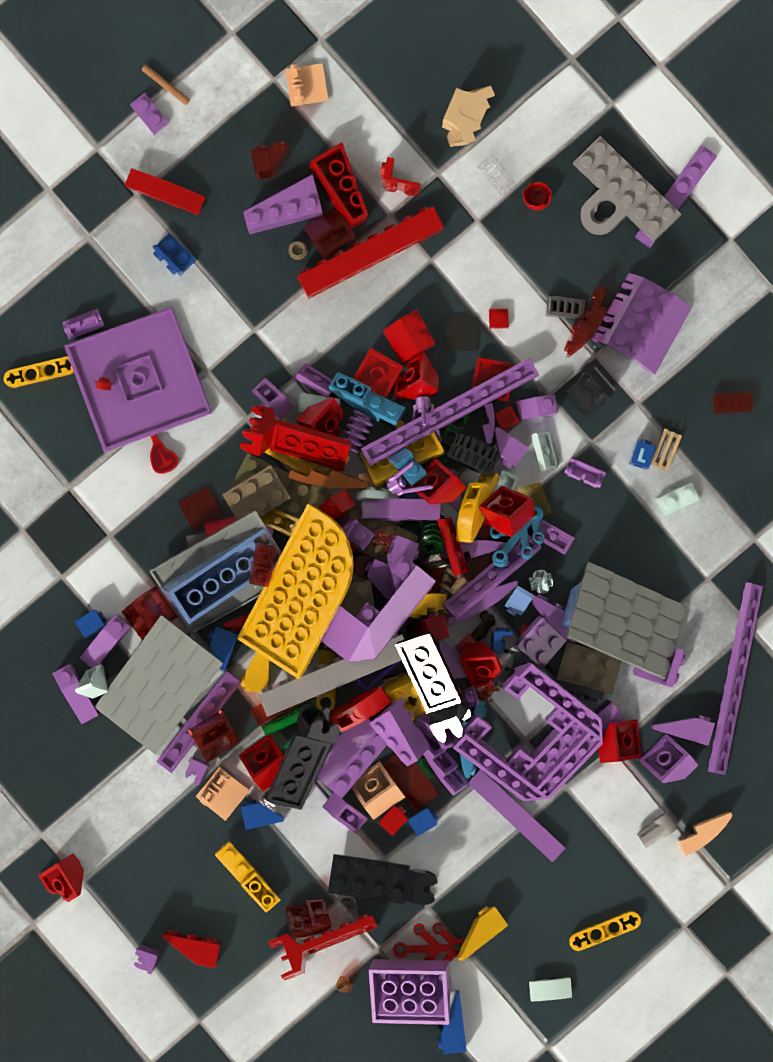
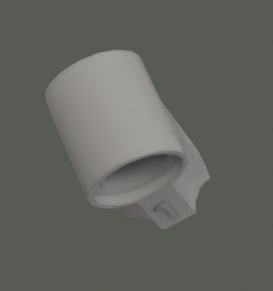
M665 812L655 818L652 824L639 831L637 835L647 848L660 838L667 837L675 832L678 827L668 812Z

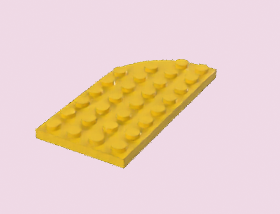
M307 504L237 637L239 641L297 679H301L339 609L352 580V549L343 529L332 517L312 504Z

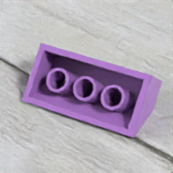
M369 718L343 731L338 736L336 743L331 744L317 775L327 787L341 798L344 797L387 746L386 742L369 724L371 722Z

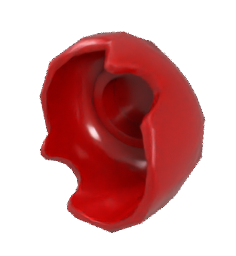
M542 182L530 183L522 192L524 203L528 208L535 211L545 209L552 200L551 189Z

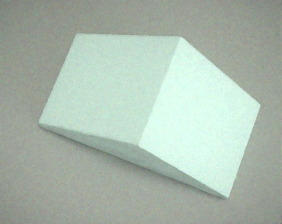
M102 664L86 670L75 689L76 693L95 698L108 692Z

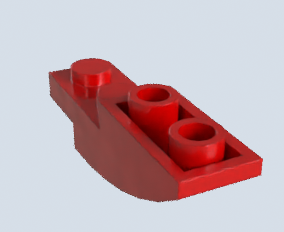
M379 686L351 698L349 703L331 710L329 722L331 725L336 722L340 732L346 731L375 715L390 704L392 699L383 687Z

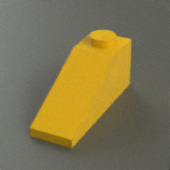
M276 509L270 510L260 518L264 525L287 538L291 537L299 521L298 518Z
M258 652L255 653L245 672V676H242L241 687H245V691L262 692L261 689L269 686L270 660Z
M486 906L478 912L479 916L474 919L459 951L458 961H464L508 926L495 906L489 908Z

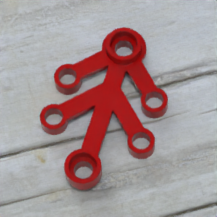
M437 922L433 925V932L441 935L448 943L440 944L425 930L423 924L417 923L413 927L414 933L420 935L429 945H406L404 942H397L393 946V954L397 958H404L408 953H429L423 960H434L441 952H448L442 961H449L450 963L459 954V951L455 950V945H463L465 940L453 938L444 929L443 924ZM440 925L442 930L436 932L435 926ZM421 926L423 930L418 933L415 928ZM398 946L404 947V951L402 953H399L397 951Z

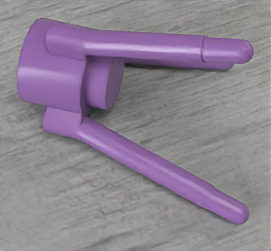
M430 397L416 398L411 421L416 419L418 412V415H422V425H426V413L434 410V404H431ZM437 430V438L439 442H442L440 430Z
M413 461L387 480L389 491L392 494L397 493L398 496L405 493L433 489V485L404 489L407 486V482L401 475L415 464Z

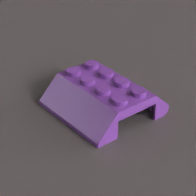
M628 273L625 278L627 283H623L621 287L626 291H630V295L617 293V299L613 300L606 313L609 316L605 315L603 318L606 323L613 325L612 328L608 329L599 326L597 330L601 333L596 332L592 340L603 347L607 345L638 362V366L655 375L692 308L675 294L646 278Z

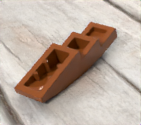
M292 469L288 475V478L328 488H367L370 483L337 469H332L330 475L316 469H312L309 475Z

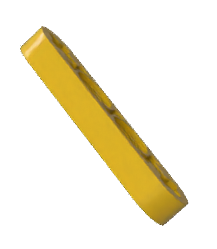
M68 356L9 370L4 374V382L7 386L16 388L70 375L74 371L71 366V370L61 368L62 373H59V367L56 363L60 362V366L66 365V361L69 360ZM47 365L55 367V372L52 375L45 373ZM30 369H34L37 373L36 377L32 380L26 377V373ZM22 371L24 382H22L21 378L16 379L14 384L8 381L11 378V374L15 377L21 376L19 372Z
M634 911L625 912L573 933L569 938V944L576 951L584 950L638 928L641 918ZM630 915L637 917L634 925H631V923L624 924L627 928L623 929L619 919L623 918V922L629 920ZM611 922L619 924V930L615 933L610 932L608 929ZM594 929L601 931V937L598 940L591 938L590 934ZM587 932L590 943L587 944V940H584L579 947L577 944L573 945L575 937L578 936L579 939L585 938L583 933Z

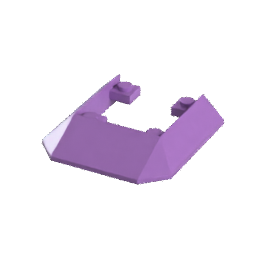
M348 514L339 524L349 542L352 541L362 550L366 548L375 536L374 533ZM403 556L392 569V572L404 582L381 612L367 602L357 616L354 617L340 606L321 641L349 663L376 659L436 583L433 578Z
M530 662L514 668V674L502 686L516 699H519L530 687L554 705L555 708L545 717V720L555 729L531 754L518 746L506 758L482 739L492 727L486 720L475 714L465 726L463 725L462 736L460 738L456 737L452 746L453 749L523 802L550 799L603 744L602 718Z

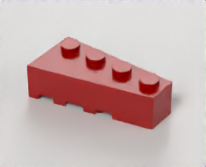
M343 142L311 160L309 169L349 230H352L366 221L368 213L344 150L345 147Z

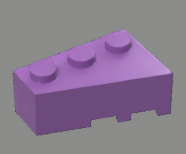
M400 697L383 708L369 724L386 742L388 747L396 753L400 760L406 766H409L418 761L430 746L420 728L415 727L411 720L413 715L411 712L406 711L403 705L405 701Z

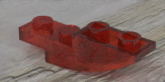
M599 285L597 290H593L590 298L593 301L591 308L587 307L584 318L587 320L579 319L578 323H573L570 332L573 334L572 340H567L564 349L567 352V358H570L582 349L600 326L608 309L600 306L606 287Z

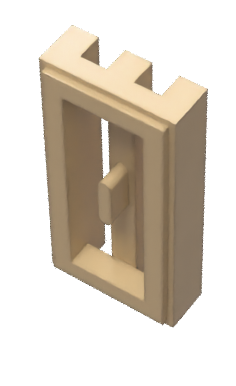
M664 428L650 465L668 471L682 435ZM667 434L669 435V438L667 440L659 463H656V458ZM674 437L676 438L675 443L666 462V465L664 466L662 465Z

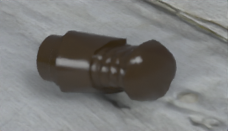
M483 611L479 615L482 622L470 634L476 642L485 639L490 628L496 625L493 614H489L488 611Z

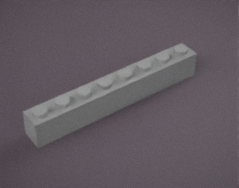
M396 633L376 659L349 663L340 656L333 659L334 663L327 666L326 663L316 666V671L312 673L306 670L301 679L291 681L290 678L280 681V686L274 689L272 685L261 689L262 694L258 696L267 717L401 661L402 659L395 644L398 641L404 640L403 635L398 636V633Z

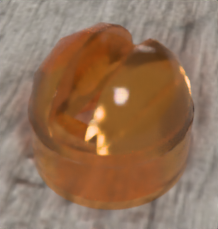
M341 976L337 981L336 988L339 992L347 993L352 990L350 987L353 985V982L350 978Z

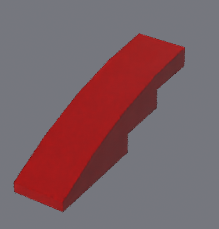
M133 168L130 169L124 184L125 187L176 208L184 209L195 215H199L205 199L202 195Z

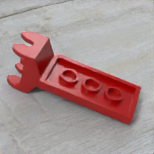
M262 405L252 407L251 411L262 418L253 417L249 419L252 427L251 429L244 430L242 435L246 439L252 440L253 443L248 441L241 442L240 447L244 451L260 456L270 448L272 451L344 472L352 441L279 419L276 421L273 408Z
M368 914L357 918V922L352 924L350 921L339 925L340 929L332 931V929L326 930L321 933L322 936L306 938L303 940L304 943L300 945L288 934L269 941V946L272 948L280 945L284 946L287 955L282 956L281 959L282 961L289 960L292 970L282 974L281 978L286 981L304 974L306 956L377 928L376 919Z

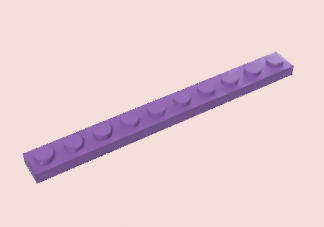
M528 358L426 413L425 426L422 425L421 416L361 448L369 465L372 466L402 448L417 442L539 376V373L531 359Z
M746 582L745 589L743 590V599L739 610V619L735 630L736 634L732 646L730 664L728 665L723 699L720 704L711 758L709 760L708 772L723 775L726 774L763 586Z

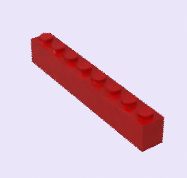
M424 207L414 217L409 215L401 220L402 223L396 226L391 224L384 228V232L368 236L367 241L363 243L358 241L350 246L351 249L345 252L344 250L338 251L333 255L334 258L328 261L323 259L316 263V267L312 269L308 267L300 271V275L297 277L307 298L310 299L443 231L444 226L434 207Z

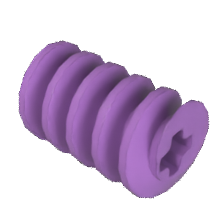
M354 410L353 413L356 417H350V421L353 424L346 425L350 431L344 430L343 434L346 436L344 439L352 441L349 452L359 454L356 446L363 447L360 440L367 439L363 433H370L366 427H373V424L370 422V417Z

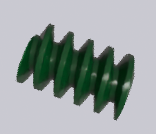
M440 514V519L445 518L444 515ZM423 520L419 548L427 555H439L442 553L444 542L438 522Z

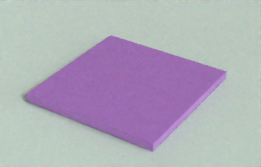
M173 307L64 345L104 453L212 414ZM99 377L111 379L110 383H113L111 391L96 389L95 381H99Z

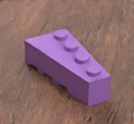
M313 174L244 211L249 235L323 216Z

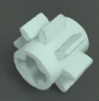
M545 570L535 571L533 577L529 578L531 590H535L539 594L547 593L550 589L549 586H553L551 573H547Z

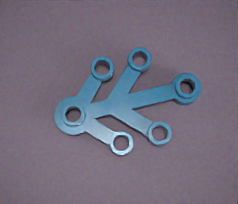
M534 505V512H537V515L511 537L501 550L493 554L495 566L504 567L507 565L508 554L520 538L522 557L524 559L532 558L533 549L530 547L527 529L531 524L534 532L533 542L537 545L544 542V534L541 532L539 524L543 518V510L539 506ZM491 527L490 536L492 538L498 539L501 536H506L505 534L500 532L498 534H493L492 532L495 529L494 527ZM536 536H541L542 539H541V540H536L535 537H536ZM526 550L531 552L529 555L524 554ZM498 555H503L504 558H503V559H498L497 556H498Z

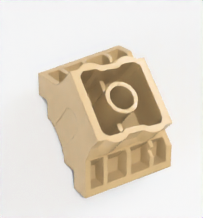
M491 86L474 89L469 92L456 88L442 122V128L449 130L447 140L450 147L467 145L476 141L473 132L481 129L480 124L486 110L490 108L487 99L495 96Z

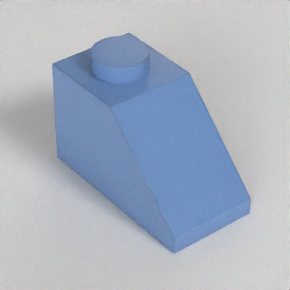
M516 586L504 605L507 608L506 612L514 617L516 615L521 616L534 595L520 586Z

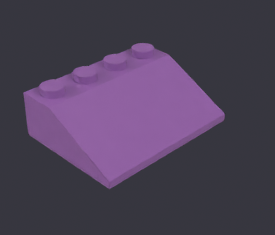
M372 960L369 968L372 1023L450 1024L449 961Z

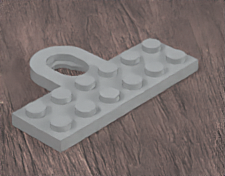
M601 136L573 162V165L598 188L581 209V222L588 232L595 235L607 234L627 216L655 242L681 216V213ZM603 201H611L616 207L615 213L610 218H605L602 221L595 220L594 214L597 212L598 205Z

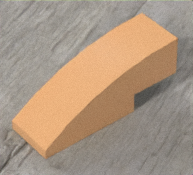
M727 811L693 825L695 833L678 840L683 854L687 856L713 840L732 818L731 812Z

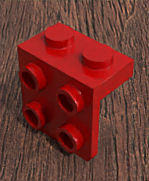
M387 157L386 162H382L380 177L383 178L382 187L389 192H396V190L404 191V194L408 196L419 194L420 183L392 177L395 158Z

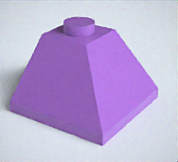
M667 734L639 760L662 783L685 779L698 766L695 760Z

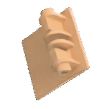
M323 63L301 67L291 65V68L285 69L291 106L329 101Z
M219 767L196 795V798L226 821L250 790Z

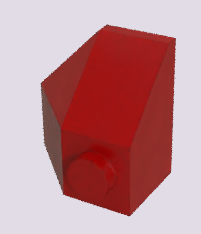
M422 351L408 361L405 366L408 369L403 377L399 376L395 382V398L416 399L423 396L429 397L438 392L439 377L426 353Z
M331 397L307 407L297 418L296 422L299 426L340 437L341 430H338L343 411L335 398Z
M484 642L465 643L460 661L471 686H490L494 678L502 670L497 654Z
M74 853L38 875L48 892L53 895L58 893L67 902L81 895L84 869Z

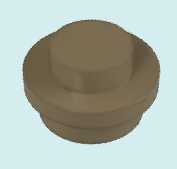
M294 241L288 249L289 255L295 260H302L308 252L306 244L302 241Z

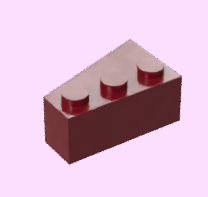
M439 612L427 615L426 620L406 625L409 638L428 631H432L436 641L450 637L444 614L439 615Z

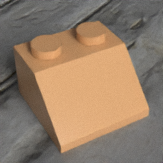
M380 761L366 770L351 787L373 820L405 798Z

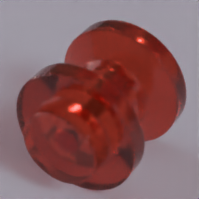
M379 528L378 532H373L375 536L371 540L373 542L372 546L381 545L384 547V551L387 552L394 534L384 535L382 529Z
M493 684L485 686L482 690L476 691L479 694L477 697L486 704L488 701L493 702L492 694L499 692L500 689Z

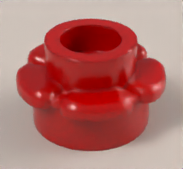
M99 377V381H95L96 389L111 391L113 383H110L111 379Z

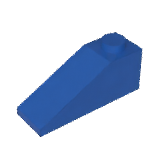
M459 990L455 991L450 1004V1024L443 1025L441 1037H438L439 1049H443V1054L467 1052Z

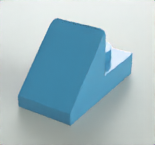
M402 448L388 458L398 471L412 461L415 463L402 474L411 486L427 475L426 471L414 459L412 452L406 448Z

